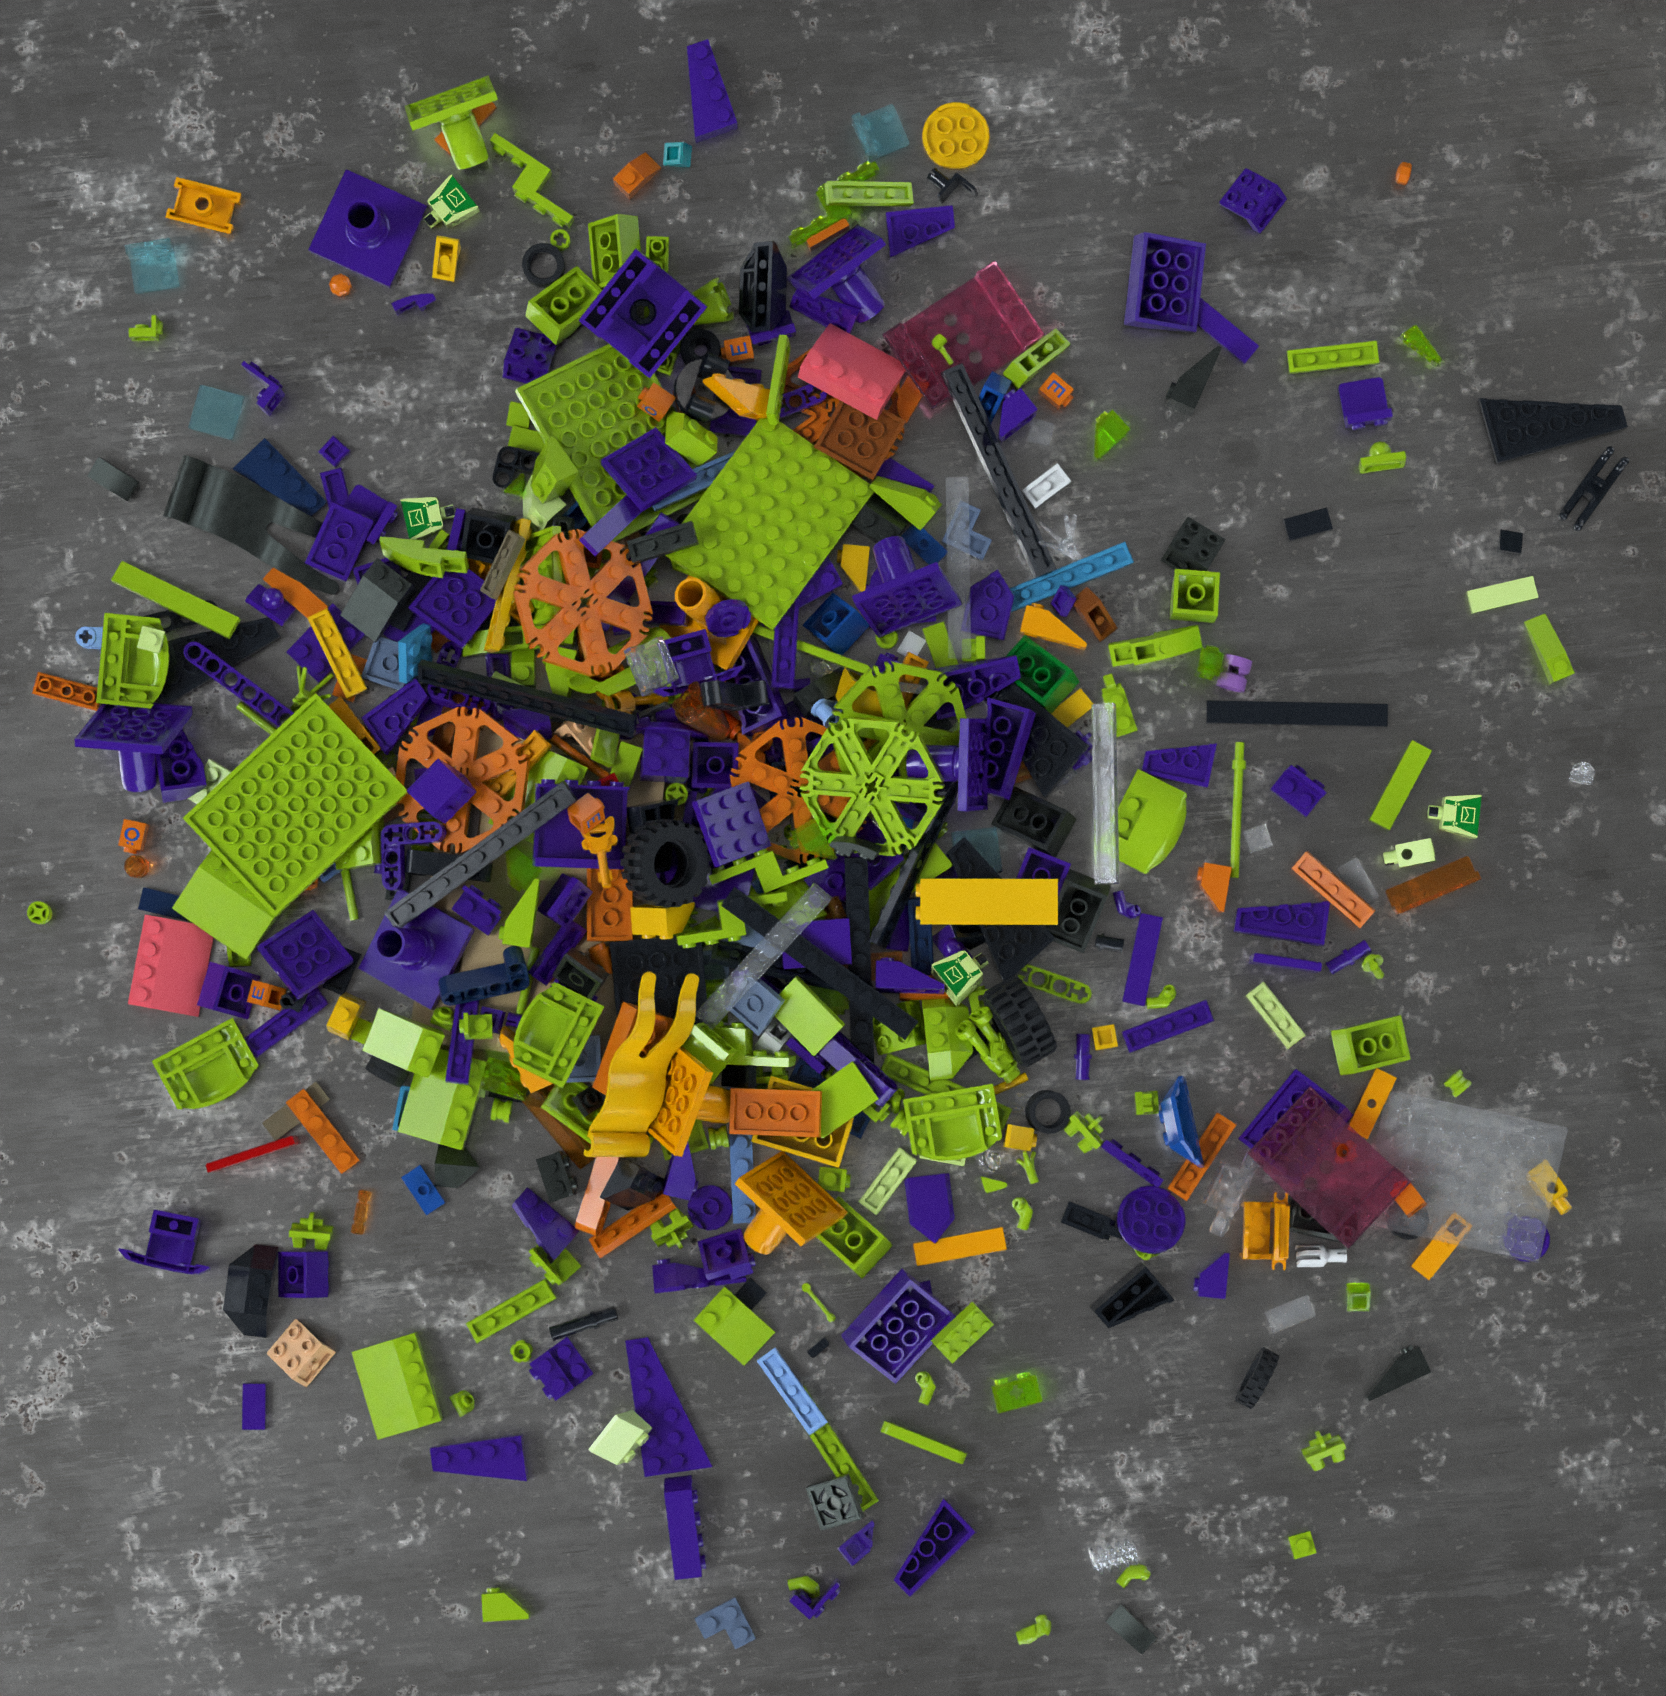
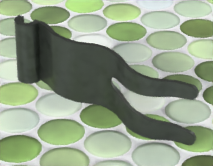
M183 455L163 517L172 518L214 534L315 590L330 595H335L339 591V585L336 581L310 567L267 533V525L275 523L316 538L323 522L307 515L241 476L207 464L199 459Z

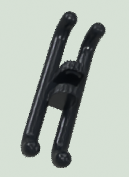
M1608 446L1603 451L1558 515L1561 521H1565L1582 496L1590 500L1573 525L1575 531L1582 530L1584 524L1611 486L1629 464V458L1622 457L1605 481L1597 476L1609 458L1614 454L1615 449L1612 446Z

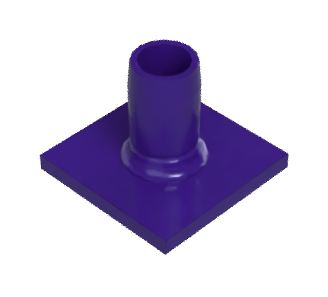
M346 169L308 250L391 288L428 206Z
M857 224L789 275L787 280L793 287L813 300L832 287L843 304L861 309L856 322H865L877 315L884 308L885 303L860 264L886 244L880 236Z
M900 536L885 538L873 547L876 565L883 584L852 596L854 604L878 638L962 605L960 596L937 562L916 570L906 540Z
M153 703V707L149 709L102 704L75 737V747L118 750L123 788L131 792L148 791L157 784L155 754H163L193 715L192 706Z
M960 718L959 747L956 745H926L944 779L943 782L958 781V811L988 810V794L982 791L983 765L985 761L984 746L987 731L986 718ZM914 749L909 750L906 761L908 777L926 778L928 776V769L919 752Z
M403 888L397 891L389 908L410 892ZM431 906L404 927L393 926L385 915L358 968L428 1009L435 1010L441 999L438 981L443 976L454 973L475 929L435 906Z

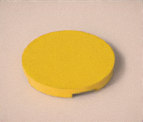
M951 102L936 108L927 118L922 133L923 146L929 158L937 165L949 170H963L975 165L984 156L990 137L989 127L984 116L970 105L961 102Z

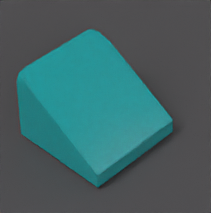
M685 142L665 143L663 165L690 167L692 146Z

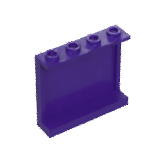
M541 779V784L535 783V801L559 785L555 784V779ZM564 780L578 800L587 793L594 798H599L605 807V820L609 816L614 817L615 829L613 835L617 836L618 843L616 846H612L610 852L606 853L608 868L624 869V866H620L621 859H624L622 849L626 843L627 790H630V787H624V782H610V786H601V781H587V785H578V780ZM567 808L534 831L532 866L599 869L597 854H592L590 850L582 848L581 843L584 838L581 832L569 821ZM606 832L596 833V834H590V835H591L592 837H597V838H598V837H601V836L605 835Z

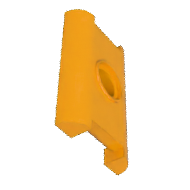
M176 177L174 188L179 189L174 209L168 208L165 218L232 234L234 226L230 222L235 204L240 205L241 193ZM201 201L209 202L205 210L198 209V204Z

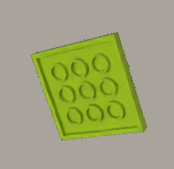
M489 75L405 105L412 131L435 122L441 123V130L457 169L476 166L489 158L476 117L472 113V109L498 100Z
M550 526L531 534L525 544L526 557L521 562L520 568L553 535L561 532V526ZM552 551L539 564L538 572L544 577L566 584L558 551ZM587 567L590 578L599 570L598 568ZM520 578V583L523 586L524 581ZM530 599L534 607L531 614L534 626L547 623L561 609L535 599Z

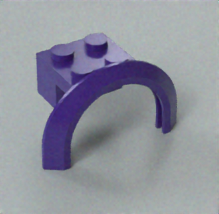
M706 629L663 640L659 643L671 687L658 688L653 690V693L662 697H670L700 689L699 684L704 682L730 680L736 677L743 667L741 665L718 674L715 673L710 655L712 650Z
M638 723L636 734L644 733L640 781L685 784L689 773L690 736L695 739L694 742H709V737L698 728L681 723ZM620 735V736H619V739H622V740H631V739H632L631 737H627V736H623V735Z
M154 1209L149 1228L151 1234L146 1255H141L131 1250L118 1249L128 1261L158 1269L190 1275H201L210 1271L209 1266L191 1265L201 1225L199 1218Z

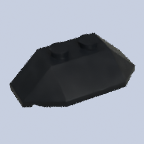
M775 241L757 242L753 244L751 252L747 255L740 268L739 314L751 332L773 331L786 313L787 266Z
M256 1244L229 1264L223 1311L243 1335L267 1338L279 1247Z

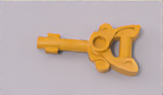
M626 689L611 696L596 692L597 696L604 700L606 708L616 710L613 698H615L618 703L617 711L629 714L633 713L635 706L646 704L656 706L669 700L668 697H662L653 692L649 696L633 697L632 693L626 691Z
M609 816L604 821L605 823L598 824L585 835L581 832L584 838L581 843L582 848L590 850L592 854H597L600 872H597L599 883L602 882L603 888L611 887V881L613 880L612 871L608 868L606 853L610 852L612 846H616L618 843L617 836L613 835L615 821L612 816ZM606 832L605 835H603V836H601V837H598V838H597V837H592V836L590 835V834H596V833Z

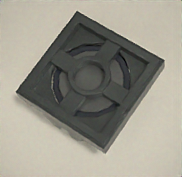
M849 1474L806 1487L821 1531L864 1518L860 1506L863 1496L858 1495L859 1486L852 1484Z

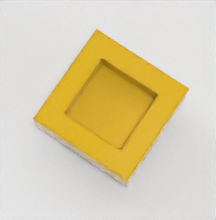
M1114 1024L1091 1028L1095 1051L1118 1047Z

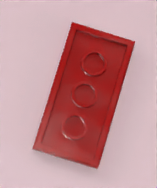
M288 1136L207 1163L205 1166L208 1173L217 1172L301 1143L298 1136Z

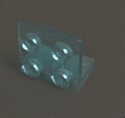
M893 104L861 116L860 112L851 115L852 125L868 162L909 146V140Z
M169 238L125 245L126 255L130 258L136 294L173 289L180 286L174 245Z

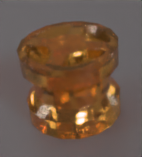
M139 855L130 856L124 864L125 872L134 878L145 877L150 868L149 862Z

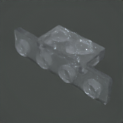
M1248 1150L1239 1169L1220 1161L1201 1200L1202 1203L1218 1210L1209 1232L1223 1237L1229 1230L1230 1222L1240 1207L1241 1199L1248 1190L1255 1171L1260 1166L1262 1155Z

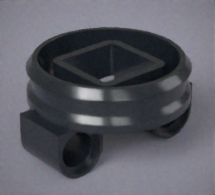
M708 352L705 359L695 360L681 370L674 383V396L676 397L675 401L684 414L691 419L707 423L708 421L720 418L730 409L716 394L714 400L695 393L691 396L697 377L706 379L711 377L712 374H723L727 379L732 380L733 377L727 370L730 360Z

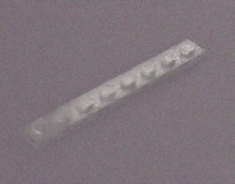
M968 477L946 478L947 578L960 596L962 605L948 610V659H971Z
M1092 704L1095 884H1119L1116 704Z
M813 883L696 1011V1016L713 1030L824 909L832 897L816 883Z

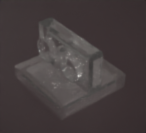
M662 636L656 637L646 644L629 647L624 650L627 663L630 666L642 697L648 696L653 693V690L662 688L679 679Z

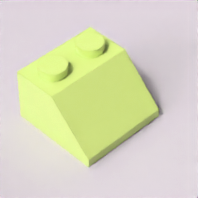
M531 475L523 492V518L531 521L530 528L532 529V534L552 526L555 515L561 516L566 504L559 497L542 504L539 498L534 495L530 486Z
M633 1410L616 1414L588 1450L616 1465L629 1463L635 1457L636 1453L634 1451L637 1447L642 1446L649 1439L648 1433L652 1427Z

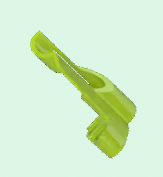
M647 627L649 632L642 633L647 636L626 657L630 664L629 668L603 682L595 681L586 675L568 670L565 672L567 686L584 694H592L598 691L611 696L659 674L663 679V683L671 687L659 646L661 641L671 637L660 627ZM631 636L608 648V651L611 654H616L630 640Z

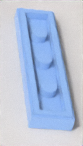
M773 1348L757 1360L809 1436L828 1423L776 1348Z

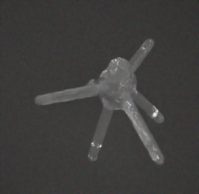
M1064 515L1067 538L1063 540L1043 521L1039 522L1059 543L1056 545L1043 540L1039 541L1040 545L1055 549L1049 551L1050 555L1063 553L1066 557L1070 556L1074 562L1081 558V555L1076 550L1077 546L1073 542L1077 515H1073L1071 526L1068 515Z

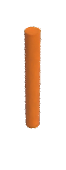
M557 735L551 738L550 742L587 767L598 777L603 778L610 775V773Z

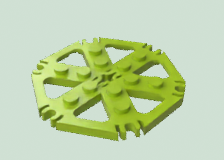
M887 661L884 662L885 670L881 673L878 666L874 665L873 672L875 676L872 674V669L869 668L834 706L835 709H842V712L832 711L833 715L839 716V721L835 723L838 729H843L841 720L848 717L900 720L896 727L897 730L898 726L903 724L905 720V734L909 735L915 729L916 734L912 738L913 741L920 733L926 745L957 746L960 737V718H966L958 687L955 686L956 684L951 681L947 686L943 685L944 680L947 678L945 674H942L941 671L891 661L892 668ZM907 674L927 679L928 685L906 708L899 686V678ZM868 686L875 687L883 717L856 712L852 709L853 702ZM945 702L953 704L958 721L956 731L952 732L924 726ZM861 728L859 730V737L877 740L867 751L873 762L888 740L889 733L885 729ZM832 743L840 771L851 773L836 744ZM907 754L898 767L900 777H908L906 768ZM874 781L870 784L867 783L869 785V791L866 795H868L873 790H877L874 786ZM895 801V802L910 804L909 802H905V801Z
M861 717L842 719L843 729H838L835 723L826 729L801 770L808 771L802 773L800 778L808 779L809 784H802L800 786V789L803 790L800 794L824 839L828 837L830 832L832 833L828 839L829 843L837 836L856 837L858 830L871 811L886 838L884 844H877L882 847L878 855H900L903 853L901 844H905L909 850L913 848V844L914 847L917 845L944 803L936 802L944 799L943 795L936 793V789H943L945 784L940 783L944 779L920 733L913 741L912 738L916 734L915 729L907 735L904 733L906 723L901 724L898 730L896 729L900 720ZM861 728L885 729L889 733L888 740L874 762L859 737V730ZM829 744H836L851 773L824 771L819 768L818 761ZM911 749L919 752L928 769V776L926 778L893 775L907 752ZM876 778H878L875 782V788L877 790H873L868 795H866L869 791V785L867 783L870 784L873 781H875ZM819 795L851 797L836 822H830L826 818L818 803ZM894 801L917 802L927 805V812L916 828L911 829L907 827Z

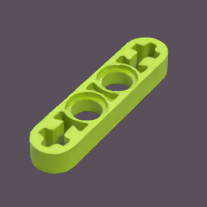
M1029 964L1021 969L1024 972H1027V968L1032 969L1028 975V982L1023 981L1025 976H1017L1026 986L1077 1004H1084L1091 998V989L1086 984ZM1040 972L1044 975L1045 981L1042 985H1035L1032 982V975L1034 973ZM1056 980H1063L1066 983L1064 992L1058 993L1054 990L1053 984ZM1070 983L1075 984L1072 989L1080 990L1081 987L1085 988L1084 992L1087 994V997L1078 1000V995L1072 992L1071 997L1066 996L1070 990Z
M885 1420L880 1430L889 1436L960 1464L964 1463L967 1453Z

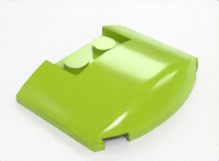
M104 613L96 703L149 709L153 707V703L164 688L168 674L169 646L167 635L165 633L160 653L137 648L143 625L164 631L160 618Z
M1137 769L1097 850L1147 874L1150 872L1149 870L1159 865L1170 854L1181 835L1187 813L1185 799L1187 798V793Z
M554 982L551 984L552 987L542 993L540 992L533 999L522 1015L513 1043V1064L563 1088L604 1006Z
M233 1017L152 1061L174 1104L180 1110H183V1108H204L225 1100L242 1088L249 1081L254 1070L259 1066Z
M993 1084L903 1099L912 1154H919L932 1160H958L984 1152L997 1140L1000 1141L1003 1138Z

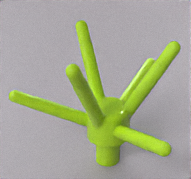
M297 666L299 693L292 699L294 703L290 707L291 710L296 712L313 694L333 678V673H330L311 691L305 689L307 667H303L301 670V666ZM325 694L319 697L322 700L331 698V694Z

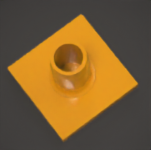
M688 575L677 586L673 601L690 616L688 626L660 625L659 627L665 630L671 638L706 629L712 650L710 655L713 664L725 671L731 669L759 621L751 616L748 626L745 629L739 630V633L735 636L724 638L713 635L706 626L705 617L715 604L728 599L712 589L704 581Z
M683 1046L675 1052L669 1062L663 1103L658 1115L647 1130L674 1156L680 1157L684 1153L696 1119L712 1123H729L731 1090L709 1085L713 1072Z
M783 1151L742 1175L735 1182V1185L761 1208L744 1232L745 1242L750 1248L760 1254H771L786 1234L800 1246H803L843 1219L848 1213Z

